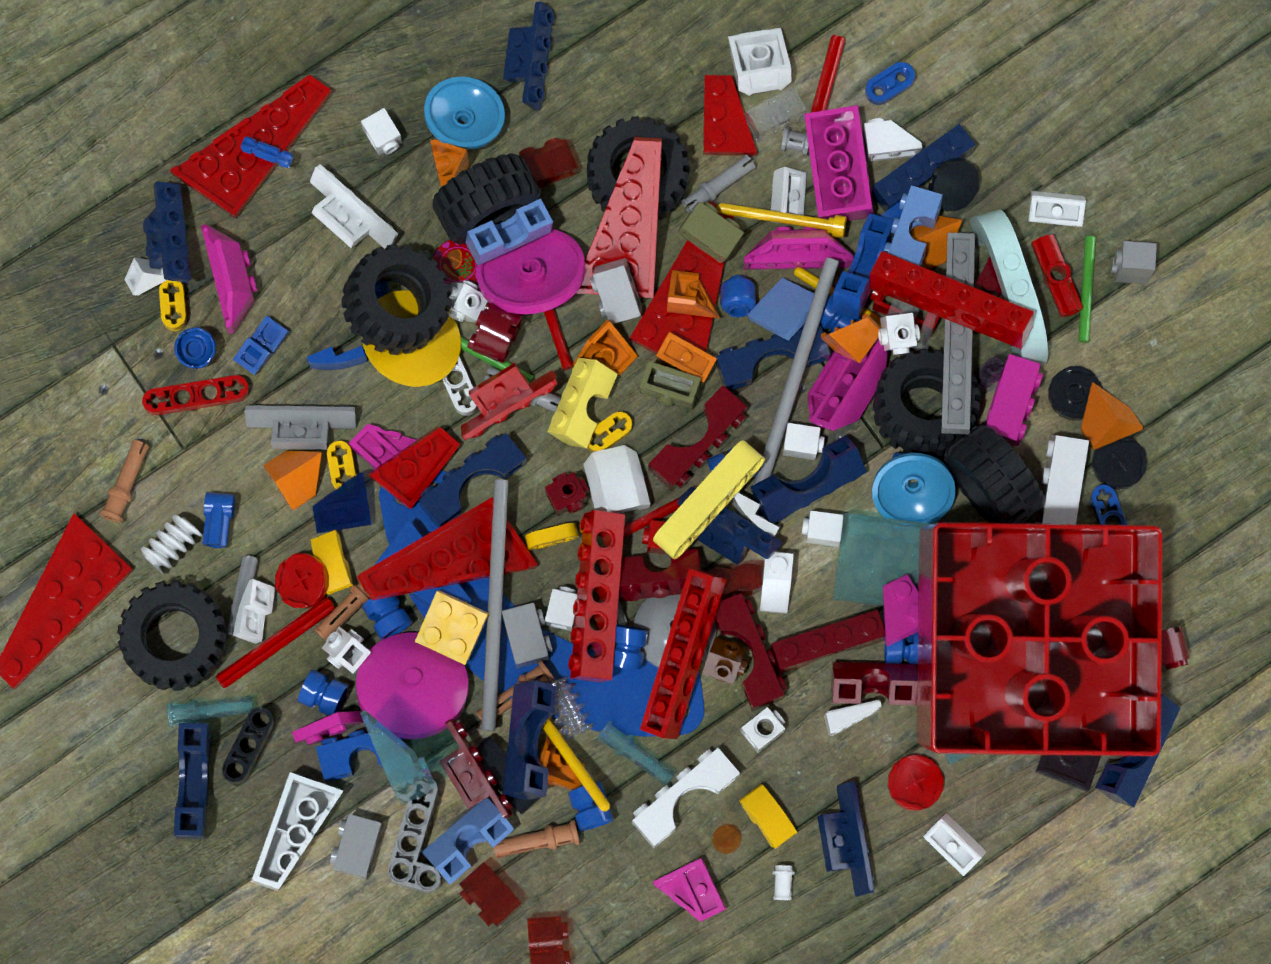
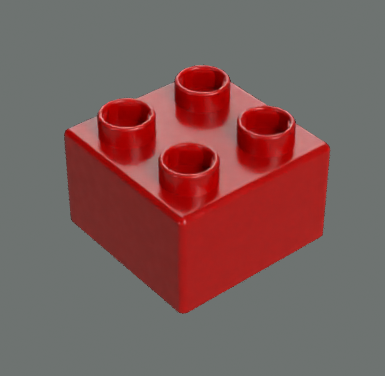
M936 523L923 526L919 532L917 742L919 745L941 754L1157 755L1161 748V529L1157 526L1003 523Z

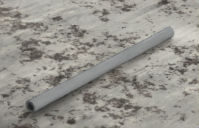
M827 257L825 259L763 452L765 461L757 471L753 485L771 476L839 263L837 260Z
M495 480L488 596L489 615L487 617L481 728L483 731H495L508 480Z

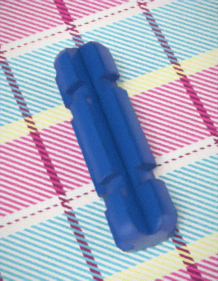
M248 136L242 141L241 150L248 154L254 153L256 157L274 164L278 162L279 166L289 168L292 164L293 154L285 150L281 152L279 148L261 141L257 143L256 139Z

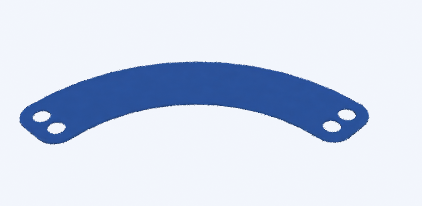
M440 470L432 482L439 485L444 481L442 477L446 472ZM380 487L379 500L389 545L407 521L414 525L422 537L438 529L420 507L419 499L411 509H408L404 505L398 504L390 493ZM489 578L459 583L472 600L473 606L488 612ZM409 594L425 619L429 607ZM503 594L502 611L515 608L516 606ZM501 615L498 691L503 693L518 682L517 679L521 674L526 675L537 667L538 663L516 669L504 620ZM487 619L468 663L465 665L483 681ZM541 627L543 636H549L552 652H548L549 660L543 663L555 681L553 683L549 681L547 684L557 686L555 710L551 716L552 719L575 727L608 734L642 737L656 736L640 730L658 667L643 659L642 669L639 670L613 666L612 680L593 682L571 679L568 661L573 651V644ZM587 649L588 655L593 658L594 651ZM699 672L688 703L690 712L683 719L679 735H685L694 731L700 725L704 716V702Z

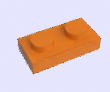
M668 332L655 356L684 373L700 377L702 383L706 380L717 358Z

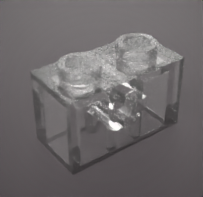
M792 87L747 110L746 121L756 141L760 143L783 131L785 127H791L805 120L804 114H806L807 108L795 87Z

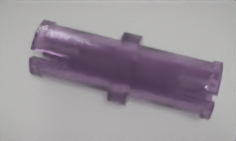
M990 358L980 367L977 376L980 387L989 388L999 380L1003 367H1001L1003 362L1000 359Z

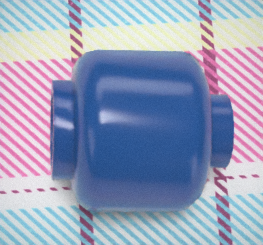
M734 275L724 281L720 287V304L722 309L730 316L737 318L749 314L756 305L754 283L741 275Z

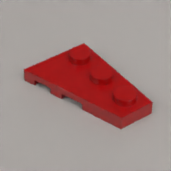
M705 75L703 155L744 156L746 154L748 156H757L732 75Z
M435 427L367 475L406 508L411 509L420 498V494L430 485L460 446V443L441 427Z

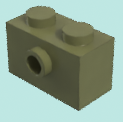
M699 201L684 220L677 233L719 263H722L727 259L744 232L739 229V224L730 218L724 219L718 215V210L713 205L707 202L703 204Z
M648 361L640 384V393L656 398L657 403L667 407H672L675 404L692 410L701 385V378Z

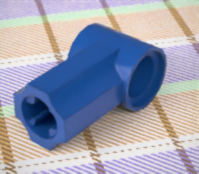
M206 492L204 500V516L206 518L203 546L219 549L227 548L230 519H233L235 509V495Z

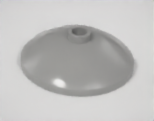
M681 594L669 595L665 598H647L635 616L633 627L648 630L646 646L640 648V651L649 663L658 668L671 629L670 624L673 622ZM715 619L702 661L708 656L716 637Z

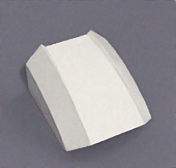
M781 28L728 36L739 91L750 96L753 93L777 89L782 90L792 82L791 65Z
M623 445L591 453L583 465L594 510L619 514L636 509L650 508V500L636 451Z

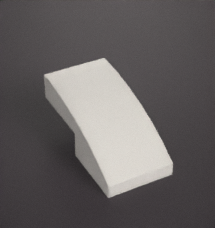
M737 493L732 502L740 515L776 537L779 527L757 516L760 504Z
M255 579L249 580L238 609L233 636L254 644L262 642L265 616L272 613L275 587Z

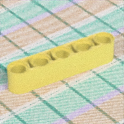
M742 440L737 443L658 530L653 538V542L673 559L680 557L760 469L765 458L746 441Z

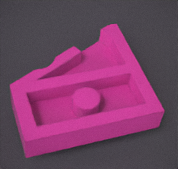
M367 424L349 442V446L375 469L416 440L402 436L398 432L384 431L380 427Z
M907 574L884 585L882 589L886 646H890L918 632V591Z
M362 711L337 712L293 731L292 734L295 743L307 742L309 746L323 741L325 736L343 733L348 728L368 721Z
M703 858L653 881L655 887L663 891L700 922L727 910Z

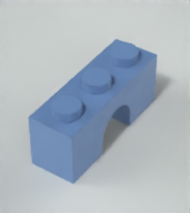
M911 185L909 193H903L899 209L903 211L900 218L895 217L891 233L895 235L892 243H886L884 252L921 266L926 252V243L913 239L910 231L917 226H926L934 229L942 205L943 195Z
M539 199L516 209V213L505 222L494 225L493 221H490L468 231L465 243L477 266L549 234L553 221L542 200Z
M487 798L472 808L424 849L422 853L450 885L471 867L466 860V856L475 844L487 842L492 847H495L514 828L506 818L502 817L498 808Z

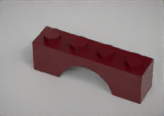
M722 385L704 404L703 411L708 421V430L705 436L698 443L689 447H674L667 444L648 464V470L671 491L677 486L681 489L692 477L689 473L695 467L700 469L707 462V459L710 458L708 453L714 447L719 449L728 439L726 434L732 427L735 429L739 428L747 417L744 414L746 413L747 406Z
M742 593L720 601L715 621L720 635L733 636L742 640L752 653L753 669L750 675L743 681L742 689L753 712L784 698L783 691H786L787 688L782 676H776L772 667L776 665L771 650H765L762 640L765 639V635L760 624L755 625L751 617L752 614H755L749 598L744 600Z
M875 610L771 644L770 650L774 656L778 674H782L839 652L853 649L858 650L883 642L885 640V630L879 612Z

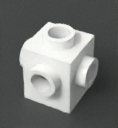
M464 280L463 283H451L452 293L448 298H451L452 306L449 310V317L463 322V320L466 322H476L481 310L484 311L487 300L481 292L477 291L478 286Z
M913 313L880 318L881 329L878 330L880 345H884V351L893 350V355L910 353V347L917 346V341L920 339V331L918 325L914 324Z
M338 627L335 632L328 636L326 643L322 647L329 654L327 660L337 669L344 666L353 674L371 653L361 644L364 640L352 629L347 633L341 627Z

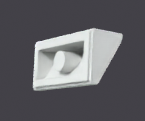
M782 167L774 171L771 211L804 216L807 172L788 167Z
M1031 191L1028 221L1082 227L1086 199L1084 196Z
M947 813L923 836L963 876L986 854V851Z

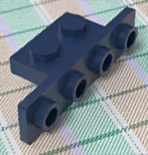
M541 1L535 2L532 26L510 28L503 79L507 82L525 81L522 102L535 111L541 110L544 98L547 59L551 47V29L554 23L553 9Z
M156 181L153 185L156 208L143 222V231L146 233L147 239L146 256L149 257V266L154 269L163 267L165 280L188 283L191 280L181 187L179 184Z
M690 487L678 498L677 504L681 506L696 488ZM724 507L696 538V540L737 565L744 560L747 548L763 558L769 559L782 544L780 540L727 507Z
M851 781L837 786L841 812L822 814L817 816L826 871L850 869L854 893L858 897L874 892V877L870 869L869 848L865 840V824L861 817L860 795L855 781Z

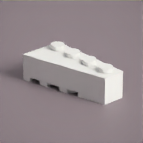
M1051 435L1046 447V456H1048L1047 467L1043 468L1041 483L1044 484L1042 496L1044 502L1039 510L1041 511L1039 522H1035V524L1076 525L1089 440Z
M291 772L289 773L251 880L252 883L276 891L279 890L341 796L343 790Z

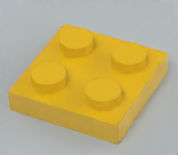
M438 590L415 642L466 665L489 613Z

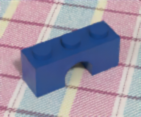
M375 727L376 731L366 734L365 730L348 734L349 738L338 741V738L334 737L321 741L322 745L317 746L316 750L325 782L328 783L353 776L351 760L361 750L373 752L377 756L380 768L406 762L407 757L402 738L391 736Z

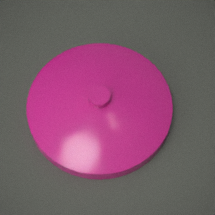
M551 229V232L545 236L476 267L477 282L483 297L490 304L494 303L501 309L515 314L540 313L565 303L579 290L586 272L584 255L579 244L569 235L555 229Z
M418 633L396 634L378 642L369 650L371 653L359 666L356 677L357 700L366 718L381 731L404 739L426 738L448 728L445 722L449 719L456 720L465 706L468 694V675L464 664L416 643L415 640Z

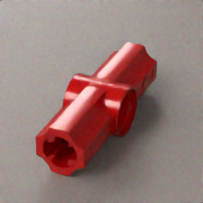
M1054 234L1045 235L1032 241L1031 246L1044 276V285L1051 293L1060 318L1069 317L1082 311L1083 306L1070 277V267L1064 262ZM1053 271L1060 272L1063 280H1054L1050 273Z

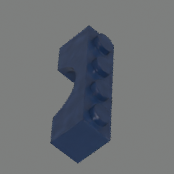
M958 124L874 184L872 197L883 211L886 212L901 201L903 193H909L911 185L921 188L931 180L934 170L942 162L951 158L965 160L971 156L976 144L963 127Z
M820 324L805 368L826 362L830 358L828 345L821 339L823 331ZM804 325L789 341L773 334L771 336L772 339L762 342L761 339H755L745 344L746 347L735 350V347L721 350L719 352L720 355L716 356L715 364L723 386L729 391L751 385L756 366L768 357L781 355L794 359Z
M507 433L501 437L499 435L492 437L485 444L487 448L478 454L475 451L464 460L465 465L458 470L455 468L451 469L442 477L443 482L436 487L434 485L429 486L420 494L422 497L419 499L420 507L437 528L462 514L459 501L460 494L464 486L471 479L481 475H493L507 480L526 465L527 458Z
M845 435L822 448V455L818 466L807 477L798 481H785L773 474L750 488L756 502L760 504V512L768 522L773 524L783 520L793 512L807 507L817 499L831 494L839 487L855 481L858 477L867 473L858 448Z
M536 680L514 684L503 795L523 800L546 797L549 769L540 762L537 746L544 723L554 714L557 686Z
M1162 693L1160 751L1181 709ZM1160 751L1155 756H1124L1117 762L1106 763L1095 788L1112 801L1134 808Z
M179 723V790L174 818V836L177 839L206 840L211 727L207 723Z

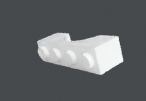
M719 748L714 752L711 749L704 752L697 759L700 763L692 770L689 767L684 769L677 775L676 779L678 782L671 788L668 785L664 786L654 795L657 798L656 801L650 806L644 803L633 813L635 818L632 820V824L653 848H656L675 831L673 809L682 795L695 789L709 790L718 795L739 777L740 772Z

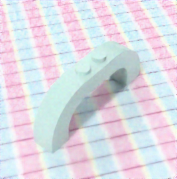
M1001 209L974 216L970 223L978 247L985 245L989 252L1004 300L1034 311L1033 328L1022 350L1014 346L1011 347L1013 355L1041 364L1040 367L1045 366L1048 360L1045 325L1015 231L1008 217Z

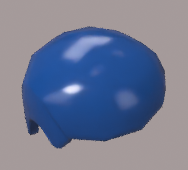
M199 327L190 328L179 334L174 343V354L184 366L190 369L202 368L207 366L214 358L216 342L205 329Z

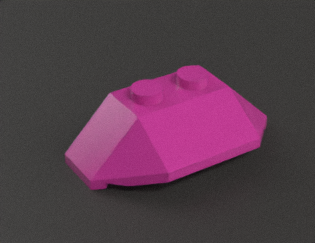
M207 224L201 225L228 333L233 334L254 303L253 292H257L254 276L248 277L246 267L251 266L247 250L242 251L240 244Z
M778 227L775 230H771L744 257L743 270L795 269L796 267L821 269L826 257L839 261L837 268H850L853 255L826 230L803 227L802 230H792L790 227Z
M879 338L860 363L844 357L835 351L833 352L807 394L810 413L809 421L811 423L834 431L859 420L876 392L878 380H880L881 373L887 363V350L884 351V345H880Z

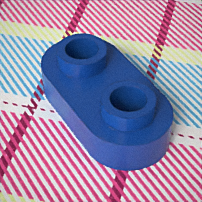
M898 62L871 78L865 88V95L868 101L875 105H882L909 89L915 78L913 68L907 63ZM896 76H904L905 81L899 82L896 79ZM880 89L883 91V94L878 96L874 93V90Z

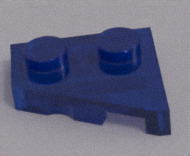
M363 471L358 472L312 506L317 534L372 525Z

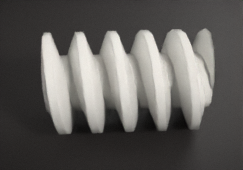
M175 514L172 516L175 525L168 522L164 524L167 533L160 530L156 532L159 541L152 538L148 540L151 549L145 546L141 547L146 560L162 575L164 574L161 566L169 569L172 567L168 560L169 558L179 560L177 550L187 552L184 545L185 542L192 545L195 544L192 534L200 537L203 536L186 518Z

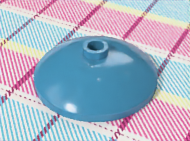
M453 77L438 83L429 92L424 105V119L430 132L442 143H449L466 150L486 146L499 135L504 124L505 111L499 95L486 83L470 77ZM458 121H464L466 124H461Z
M907 453L890 459L878 470L872 484V497L875 507L886 520L901 527L919 528L937 522L950 510L955 498V482L948 467L937 458L922 453ZM911 479L917 480L916 483H910L908 481Z

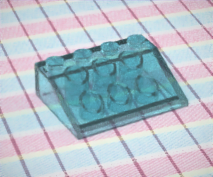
M844 513L841 540L838 548L833 600L884 606L883 586L907 574L917 591H919V532L923 526L930 525V523Z
M366 710L360 712L400 805L432 792L429 785L433 784L434 781L424 758H417L415 752Z

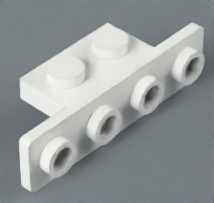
M320 164L315 167L310 182L326 198L314 206L312 211L314 216L350 248L368 234L384 249L387 245L395 243L398 233L390 224L381 219L371 207L363 203L354 195L352 190L345 187L330 171Z

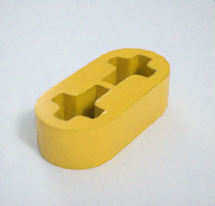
M166 280L159 287L161 319L168 330L179 331L187 324L185 290L181 282ZM170 286H174L176 290H179V292L174 294L175 302H171L169 295L165 293L170 290ZM171 308H176L177 315L181 317L177 319L176 324H172L171 320L167 319L172 317Z
M616 412L597 424L593 435L599 438L606 433L608 436L603 438V446L601 447L597 444L592 446L593 438L591 437L587 449L591 453L609 449L627 437L632 429L630 416L624 412ZM614 420L626 421L624 431L618 428L612 433L610 432L615 426Z
M335 441L327 449L331 482L337 492L348 494L357 485L353 454L346 442ZM337 448L347 452V454L343 455L344 464L339 465L337 457H332V454L336 453ZM341 470H345L347 478H352V481L347 482V487H342L341 483H337L341 479Z
M576 523L562 524L525 535L528 550L542 549L579 538Z

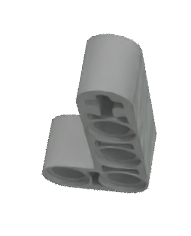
M420 777L414 782L388 866V874L390 879L399 886L431 894L440 888L442 883L441 875L436 868L419 863V859L437 803L439 789L432 778ZM426 784H429L430 789L433 791L432 794L427 793L424 800L425 804L429 805V808L422 804H414L415 800L419 803L421 802L422 793L419 791V788H424ZM415 811L425 813V820L419 825H414L410 822V816ZM406 838L416 839L417 847L414 851L406 852L402 849V843ZM398 865H406L409 868V874L406 878L397 879L394 877V870ZM428 872L436 876V882L431 887H425L421 884V877Z

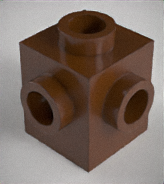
M715 637L702 674L733 685L737 675L743 676L748 660L743 658L747 648L739 646L735 642Z

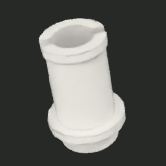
M775 865V871H772V874H775L773 899L792 900V875H795V872H792V866Z

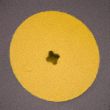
M409 290L391 292L378 299L382 308L395 317L413 318L418 316L417 301ZM448 317L435 337L422 349L416 348L413 353L404 354L403 350H401L398 355H390L389 350L386 349L381 353L374 350L375 346L370 343L368 346L363 343V347L372 365L382 375L402 385L420 387L436 383L452 371L460 354L461 339L455 320Z

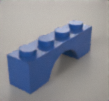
M869 213L861 230L852 264L848 272H842L834 289L832 312L859 319L872 290L870 289V272L881 251L884 252L886 243H892L894 234L891 233L893 219Z

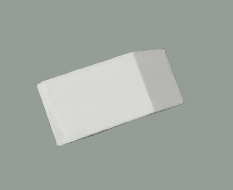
M135 257L124 279L132 294L137 296L166 281L163 276V267L160 269L150 268L149 260Z

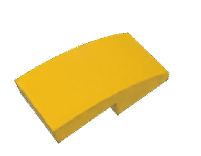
M334 530L311 539L313 554L326 566L329 575V586L326 594L330 595L353 586L349 562L344 558L339 533Z
M762 784L739 800L752 823L758 825L772 848L776 849L797 833L784 811Z

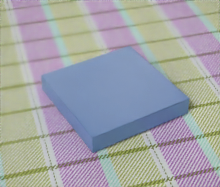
M782 277L747 316L753 323L789 341L805 324L814 293Z

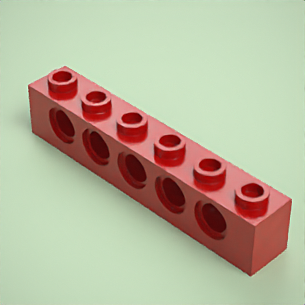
M881 251L870 272V289L1021 350L1033 328L1034 311Z
M593 510L584 513L580 521L582 542L577 552L580 567L575 578V586L578 588L577 599L573 604L575 626L572 628L570 637L573 643V651L568 661L571 679L593 682L612 680L625 514ZM597 535L603 539L602 547L596 542ZM595 562L601 567L600 575L594 570ZM593 589L598 593V602H595L592 598ZM591 617L596 621L595 630L591 628L589 623ZM588 645H591L594 649L593 658L588 655Z
M689 569L640 730L664 739H678L727 579L705 571Z

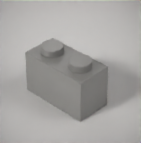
M1123 241L1121 247L1115 250V256L1111 258L1110 273H1115L1114 282L1147 284L1155 271L1156 243Z
M624 258L596 266L590 280L594 292H599L601 298L599 309L602 317H607L614 324L641 316L642 305L627 259Z
M534 603L502 611L516 669L536 664L540 660L542 662L548 661V652H552L549 636H543L540 626L545 625L542 610H536Z
M348 814L347 820L342 819L338 831V836L342 837L339 848L334 847L330 863L334 864V871L368 880L383 827L381 822Z

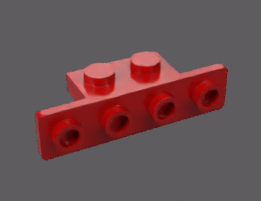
M513 363L469 390V396L479 408L481 414L461 425V436L463 439L467 440L470 437H478L491 424L501 423L508 417L509 413L516 409H524L531 403L532 399L539 395L543 396L550 393L555 388V385H557L554 371H549L529 384L518 366Z

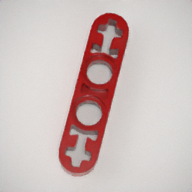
M233 375L148 390L143 395L142 404L149 414L158 416L237 403L248 397L249 386L243 377ZM236 382L239 383L240 387H244L240 389V394L235 395L233 391H225L227 397L222 398V390L219 385L224 384L225 390L232 389L234 387L233 383ZM208 386L217 389V395L212 400H206L202 397L203 389ZM186 391L190 394V399L186 404L180 405L175 402V396L178 392ZM169 393L172 406L168 407V403L165 401L158 403V408H153L148 402L152 401L153 396H157L159 400H166L165 394Z

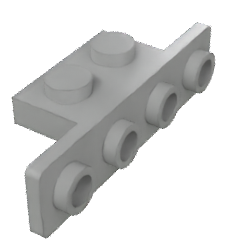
M245 406L247 427L272 428V449L327 450L329 428H356L354 407Z

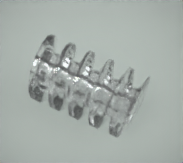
M568 677L550 683L557 686L553 716H559L554 720V723L557 726L564 725L559 730L561 736H568L565 740L577 737L594 726L593 723H584V720L590 715L589 713L580 714L579 711L585 704L575 703L580 693L570 692L576 684L575 682L566 683Z

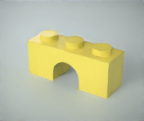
M578 358L547 432L569 446L587 448L597 425L587 415L586 407L588 400L591 397L608 399L618 374L597 360Z

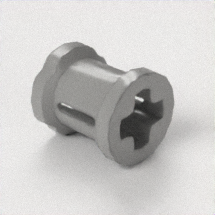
M785 127L780 151H785L786 149L800 151L803 155L807 156L809 147L807 132L790 131L789 127Z

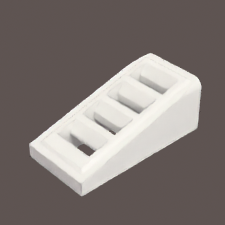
M875 700L827 711L824 718L829 737L876 713L882 706L881 701Z

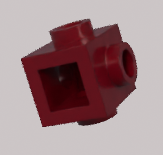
M567 472L559 474L552 479L553 483L545 486V494L557 516L567 511L573 514L584 507L583 503L587 502L586 493L589 492V489L582 477L578 479L574 472L569 475Z

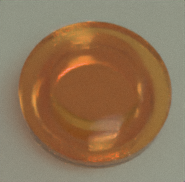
M721 826L714 832L712 844L719 853L731 854L739 847L740 835L731 826Z

